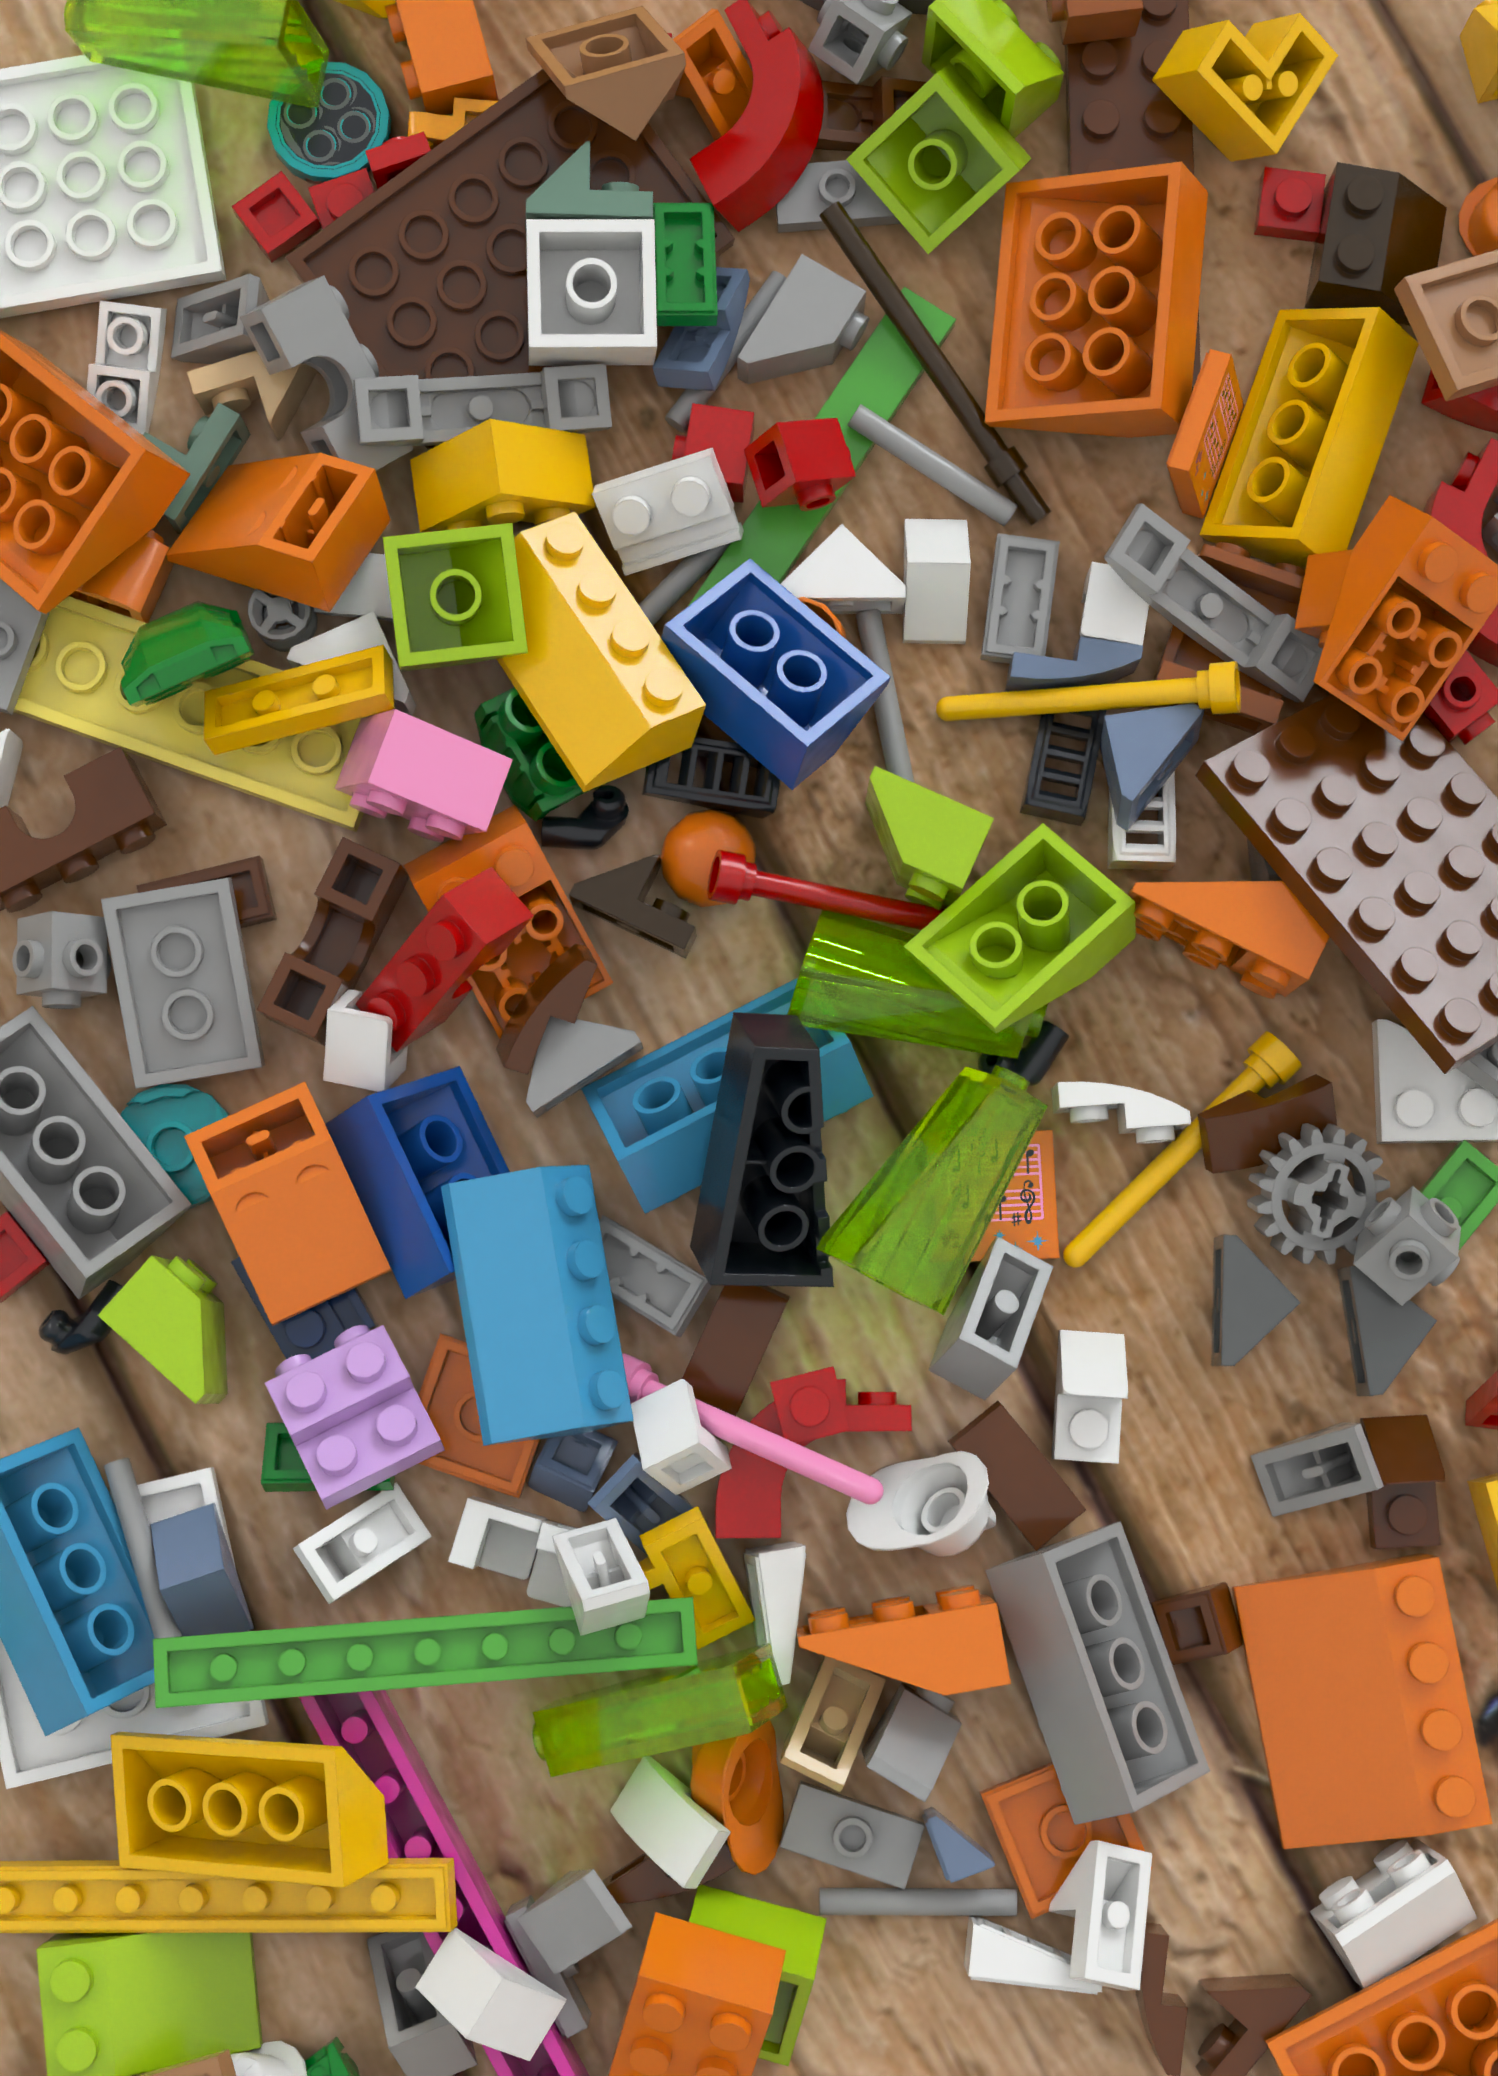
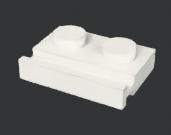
M713 448L597 484L592 492L615 551H618L622 561V570L625 576L741 540L744 529L736 517L733 509L734 503Z

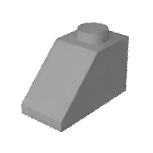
M801 254L738 355V379L747 384H752L833 364L843 347L852 351L861 339L869 322V317L864 315L866 290Z
M997 1236L991 1243L950 1314L929 1371L986 1400L1017 1369L1053 1266Z
M901 1683L862 1749L866 1766L918 1799L926 1802L962 1724L957 1716L949 1712L955 1701L946 1695L944 1696L917 1687L916 1691Z
M383 1932L368 1938L367 1944L388 2048L405 2075L452 2076L478 2065L473 2042L466 2039L415 1988L435 1956L423 1932Z

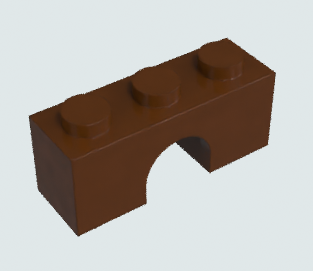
M122 747L64 775L74 796L75 813L70 825L57 836L46 839L34 838L30 835L22 817L8 806L0 808V911L6 909L7 912L13 913L35 904L43 896L40 890L62 879L65 883H73L91 875L99 868L97 861L118 850L122 854H128L142 849L155 840V831L167 825L135 761Z
M342 837L314 893L318 902L309 929L298 948L292 954L284 953L257 1008L259 1013L267 1019L325 1046L327 1009L348 989L354 990L409 879L408 874L400 863Z

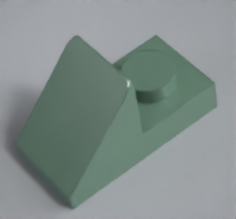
M587 141L526 200V219H653V192L639 191L638 185L629 182H609L602 185V190H590V141Z
M221 403L217 404L210 417L203 416L195 424L188 438L187 448L189 451L186 455L146 432L143 434L146 439L190 473V476L164 513L178 534H181L228 465L233 464L251 435L241 415Z

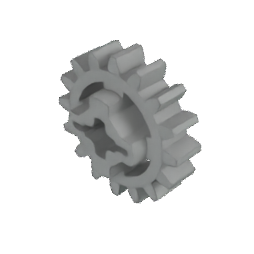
M1305 1123L1302 1124L1301 1139L1298 1141L1284 1132L1278 1135L1282 1150L1277 1155L1266 1150L1261 1151L1259 1156L1268 1165L1265 1174L1251 1173L1248 1180L1261 1187V1194L1248 1199L1247 1206L1257 1213L1265 1214L1259 1218L1254 1227L1266 1237L1273 1236L1270 1243L1273 1248L1284 1255L1292 1251V1256L1304 1264H1310L1315 1253L1319 1259L1327 1264H1334L1337 1255L1336 1248L1338 1247L1355 1255L1357 1245L1355 1237L1365 1228L1364 1223L1367 1217L1380 1203L1376 1200V1193L1390 1188V1181L1380 1175L1373 1174L1381 1166L1383 1160L1377 1154L1365 1151L1368 1143L1366 1140L1352 1132L1345 1137V1130L1334 1124L1328 1123L1321 1134L1319 1128ZM1349 1170L1352 1172L1355 1188H1352L1347 1179ZM1315 1191H1324L1322 1196H1313ZM1282 1200H1286L1290 1207L1288 1220L1293 1222L1292 1227L1284 1215Z

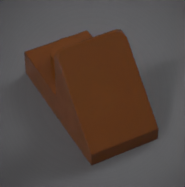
M1423 1414L1360 1418L1361 1426L1384 1487L1366 1493L1370 1547L1373 1549L1441 1545L1435 1482H1444L1446 1480L1428 1416Z
M1291 1974L1200 1979L1198 1982L1204 1990L1235 2019L1228 2027L1224 2023L1219 2024L1205 2038L1198 2051V2055L1202 2059L1195 2066L1201 2076H1246L1268 2049L1265 2040L1282 2032L1312 1995Z

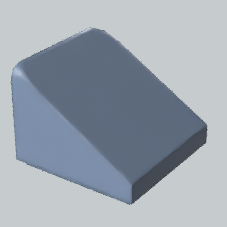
M597 1431L548 1438L533 1467L528 1486L569 1507L585 1512L589 1506L587 1502L594 1496L618 1441Z
M934 1807L924 1810L925 1814L922 1817L946 1881L950 1880V1883H953L996 1865L990 1853Z

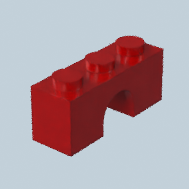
M492 867L486 869L439 898L355 1005L360 1011L385 1015L392 1019L391 1046L398 1052L447 1020L473 989L466 979L485 963L503 953L534 915Z

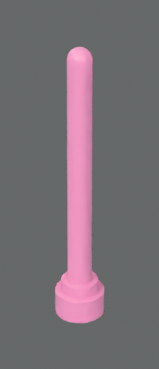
M626 1353L622 1354L630 1403L666 1387V1385L659 1383L658 1375L652 1372L650 1364ZM695 1399L701 1426L712 1435L865 1504L871 1505L881 1500L884 1489L881 1482L876 1478Z

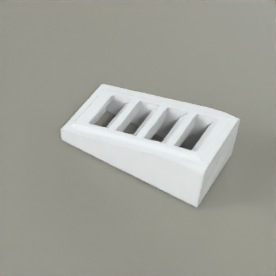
M1175 771L1158 791V797H1154L1144 809L1158 810V821L1136 820L1128 831L1116 824L1109 792L1108 869L1171 870L1176 864ZM1126 833L1158 834V844L1126 843Z
M785 1542L745 1549L746 1553L743 1554L751 1610L755 1617L753 1625L760 1675L776 1686L790 1684L806 1561V1546L797 1542Z
M969 1916L964 1967L971 1980L1098 1995V1992H1102L1101 1985L1069 1979L1070 1954L982 1917Z

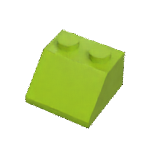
M935 0L928 6L921 62L933 75L951 63L1014 138L1058 100L1064 76L1058 57L1046 44L1042 42L1035 44L1019 28L1016 15L1002 0Z
M949 63L927 81L846 160L925 252L929 254L1016 175L1032 158L953 65Z
M512 523L383 537L398 663L401 672L465 665L528 653Z
M874 766L869 777L865 805L896 884L907 889L905 897L913 903L927 905L937 910H940L942 905L950 906L960 897L994 818Z
M151 1255L97 1316L195 1404H219L228 1394L224 1303L211 1292L218 1283L191 1259L184 1261L179 1256H175L173 1260Z
M700 1885L696 1891L689 1922L786 1950L773 2015L758 2058L789 2066L814 1983L827 1918L742 1896L731 1891Z

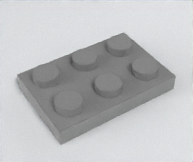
M232 877L101 899L135 1089L265 1066Z

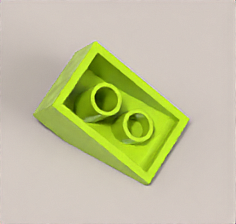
M1042 823L904 945V951L996 1034L1091 979L1136 938L1135 901Z
M64 1933L52 1936L36 1949L47 2076H131L158 2070L229 2049L230 2054L261 2048V2044H263L252 1933Z

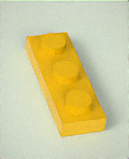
M384 645L204 691V741L214 755L393 710V660Z

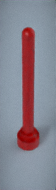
M720 849L714 856L707 888L709 900L735 905L738 899L749 901L751 896H757L918 930L924 929L945 910L942 908L937 910L927 905L758 871L756 863L746 862L744 854Z

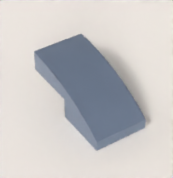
M716 267L717 326L674 327L652 367L658 387L715 391L731 355L742 320L750 282L747 269Z
M1080 636L1073 653V660L1014 652L1008 668L1005 691L1108 684L1135 672L1142 658L1143 646Z

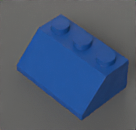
M750 558L664 625L661 639L705 702L706 707L703 714L791 790L796 788L837 752L887 687L891 678Z
M460 1066L368 1095L325 1124L405 1299L456 1279L441 1186L510 1172Z

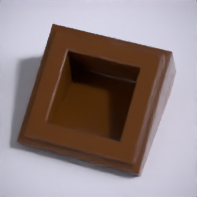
M1226 1582L1212 1584L1151 1602L1172 1665L1229 1654L1243 1645L1239 1622Z

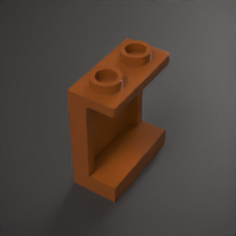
M1218 542L1215 546L1203 544L1197 555L1199 558L1273 614H1289L1296 620L1305 569L1289 563H1276L1273 567L1250 559L1251 554L1249 551L1231 543ZM1172 625L1153 680L1197 677V671L1209 670L1210 663L1225 661ZM1239 671L1241 685L1240 713L1213 715L1211 708L1204 709L1203 717L1255 735L1277 723L1284 701L1281 700L1283 695Z

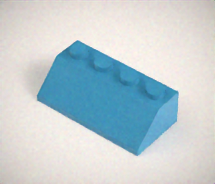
M807 973L581 1088L645 1214L665 1203L676 1200L681 1195L702 1184L733 1012L797 1015L820 1050L824 1122L836 1115L847 1112L852 1107L874 1096L850 1040Z
M590 1166L536 1167L441 1186L483 1446L584 1434L634 1421Z
M79 1427L0 1459V1638L45 1737L155 1683L154 1634L116 1506Z

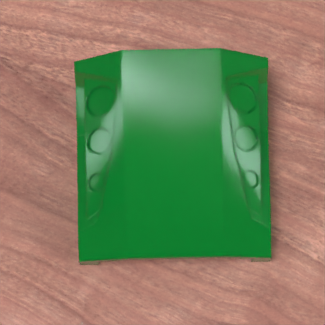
M196 601L140 626L121 662L125 672L121 680V686L129 705L138 707L143 704L146 706L154 704L193 685L192 682L202 677L208 679L249 661L251 659L250 656L254 655L238 612Z
M515 687L479 705L474 713L481 746L513 759L503 787L517 808L536 822L556 808L589 792L582 791Z

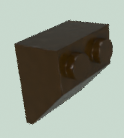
M1337 162L1324 189L1320 231L1314 246L1305 308L1380 307L1396 323L1411 326L1394 288L1406 276L1438 267L1447 207L1399 172Z

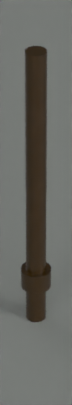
M840 201L830 205L819 217L988 462L984 469L997 488L1005 487L1031 526L1047 516L1051 510L1024 472L1029 466L1015 446L1008 448L996 429L984 423L985 413Z

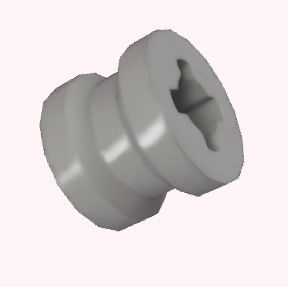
M258 589L253 591L248 602V616L253 628L268 647L280 652H289L291 647L313 638L317 630L318 618L316 612H314V607ZM285 622L289 623L285 626H278V628L276 629L277 624H283Z

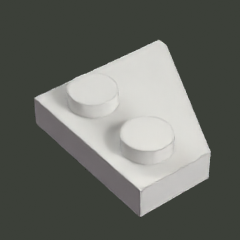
M1377 1019L1372 1022L1377 1144L1458 1143L1463 1140L1467 1142H1498V1098L1457 1068L1444 1074L1406 1028L1387 1019Z

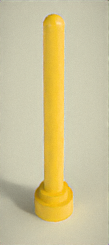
M1237 661L1210 663L1209 670L1197 671V677L946 696L938 701L936 713L944 721H960L1198 703L1200 709L1211 708L1213 715L1240 713V674Z
M1265 1031L1247 1049L1250 1056L1243 1062L1246 1069L1202 1112L1247 1090L1257 1094L1263 1087L1271 1089L1277 1082L1284 1085L1302 1068V1064L1282 1041L1270 1032ZM1198 1116L1064 1248L1063 1259L1068 1266L1073 1268L1083 1266L1202 1148Z

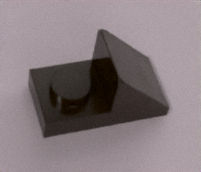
M659 854L575 883L570 891L569 897L573 906L685 959L697 937L696 927L687 923L690 916L687 911L659 898L655 899L652 906L644 903L661 867Z

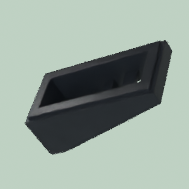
M1106 710L1068 712L1091 718L1089 729L1053 722L1055 714H1041L1020 813L1081 826L1087 813ZM1050 735L1086 742L1084 752L1050 745ZM1046 757L1080 764L1079 774L1044 767ZM1041 780L1076 787L1075 795L1071 797L1040 790Z
M695 737L692 747L681 752L682 758L678 784L667 783L671 756L646 766L642 795L760 819L775 812L780 779L738 743ZM697 756L707 758L702 788L693 787ZM723 761L733 763L728 792L719 791ZM749 767L757 768L753 795L745 794Z

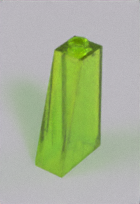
M67 0L64 9L65 31L91 62L305 107L318 108L330 50L298 0Z
M825 910L821 911L800 969L787 1014L797 1015L804 1027L1017 1059L1025 1035L1033 1038L1038 1037L1048 1004L995 1034L905 953L904 945L916 935L862 918Z
M995 1065L992 1073L989 1074L965 1066L823 1235L816 1249L905 1299L944 1315L1048 1105L1026 1092L1030 1084L1028 1080L1006 1068Z
M766 1643L699 1661L698 1665L681 1666L555 1700L533 1712L535 1723L532 1735L538 1756L543 1761H546L550 1777L748 1734L787 1709L788 1704L771 1645Z

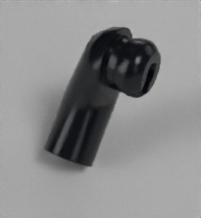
M602 786L593 792L594 800L577 818L544 816L541 833L542 847L595 850L602 847L626 822L629 808L624 793L616 786Z

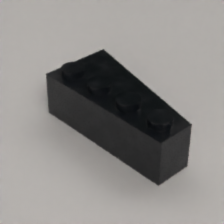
M733 1012L690 1248L710 1285L834 1287L833 1267L829 1262L828 1240L831 1239L830 1216L825 1207L824 1182L827 1181L826 1158L822 1153L821 1128L824 1127L820 1050L797 1015Z

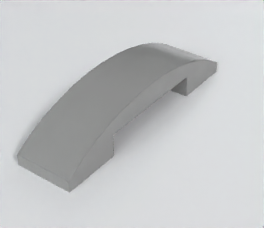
M606 364L544 367L541 372L433 379H418V375L354 378L353 380L360 445H440L488 419L580 434L612 428Z
M1136 504L1104 556V559L1111 568L1153 609L1201 646L1225 662L1237 661L1239 671L1297 703L1303 702L1314 685L1313 680L1323 650L1318 646L1319 639L1294 629L1296 620L1289 614H1273L1187 548L1191 541L1189 538L1144 504Z

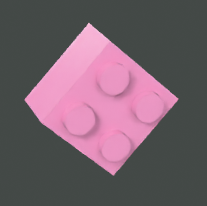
M397 709L361 718L335 789L352 796L349 805L365 814L385 819L387 813L410 820L407 829L418 836L441 843L445 837L462 840L463 835L487 831L513 759Z

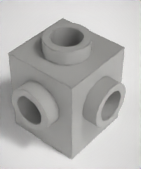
M826 0L817 17V22L820 26L808 51L858 85L880 69L885 68L889 71L897 63L908 43V37L902 33L913 13L900 5L898 0Z
M49 911L18 918L17 945L15 946L12 959L13 969L17 975L16 995L42 997V1007L76 1009L81 1007V998L107 993V979L111 970V958L107 951V931L104 917Z
M1412 1186L1396 1201L1388 1197L1372 1210L1364 1223L1365 1228L1358 1234L1353 1262L1358 1269L1403 1306L1428 1283L1432 1286H1437L1444 1282L1456 1269L1460 1261L1458 1252L1461 1227L1457 1217L1445 1203L1437 1198L1429 1200Z

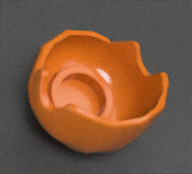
M716 809L694 811L688 813L670 828L661 849L662 874L679 899L699 907L726 904L709 900L707 896L709 874L716 852L720 849L744 854L746 862L755 863L756 857L754 840L750 832L737 817Z

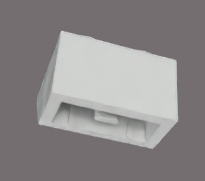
M1418 1839L1411 1844L1407 1840H1400L1388 1846L1374 1858L1373 1862L1377 1867L1356 1881L1352 1876H1347L1334 1882L1319 1895L1322 1903L1309 1911L1353 1980L1363 1989L1404 1968L1477 1919L1462 1884L1448 1859Z

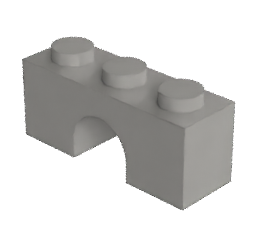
M324 275L304 282L239 317L269 375L293 368L301 363L315 368L324 377L330 393L328 410L319 422L300 432L311 454L324 453L374 468L377 471L414 450L412 446L360 445L353 380L354 378L379 377V368L369 349L363 344H359L348 323L349 309L343 296L335 287L328 284Z

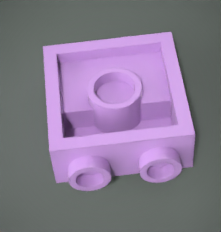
M366 1325L351 1327L335 1339L334 1349L314 1359H311L307 1354L292 1356L279 1364L275 1370V1378L265 1382L326 1510L445 1450L384 1325L371 1331Z

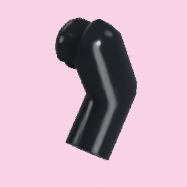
M1043 1020L1026 1047L1000 1050L998 1046H993L985 1049L978 1059V1069L983 1081L989 1086L1001 1090L1038 1084L1065 1045L1069 1035L1056 1025Z
M109 1280L86 1312L74 1319L70 1318L64 1310L52 1311L40 1325L38 1330L39 1336L44 1341L52 1344V1351L65 1355L103 1341L112 1328L97 1315L123 1286Z

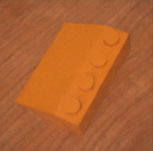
M1182 161L1006 183L984 422L989 427L1125 438L1177 434L1192 394L1208 191Z
M0 330V579L36 610L47 614L152 530L180 491L190 473L37 350Z
M1417 1553L1232 1587L1283 1849L1428 1836L1493 1824L1439 1557Z
M1498 1918L1265 2040L1281 2076H1498Z

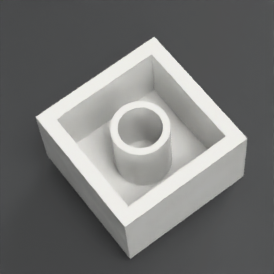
M526 219L529 366L654 365L657 350L654 219Z

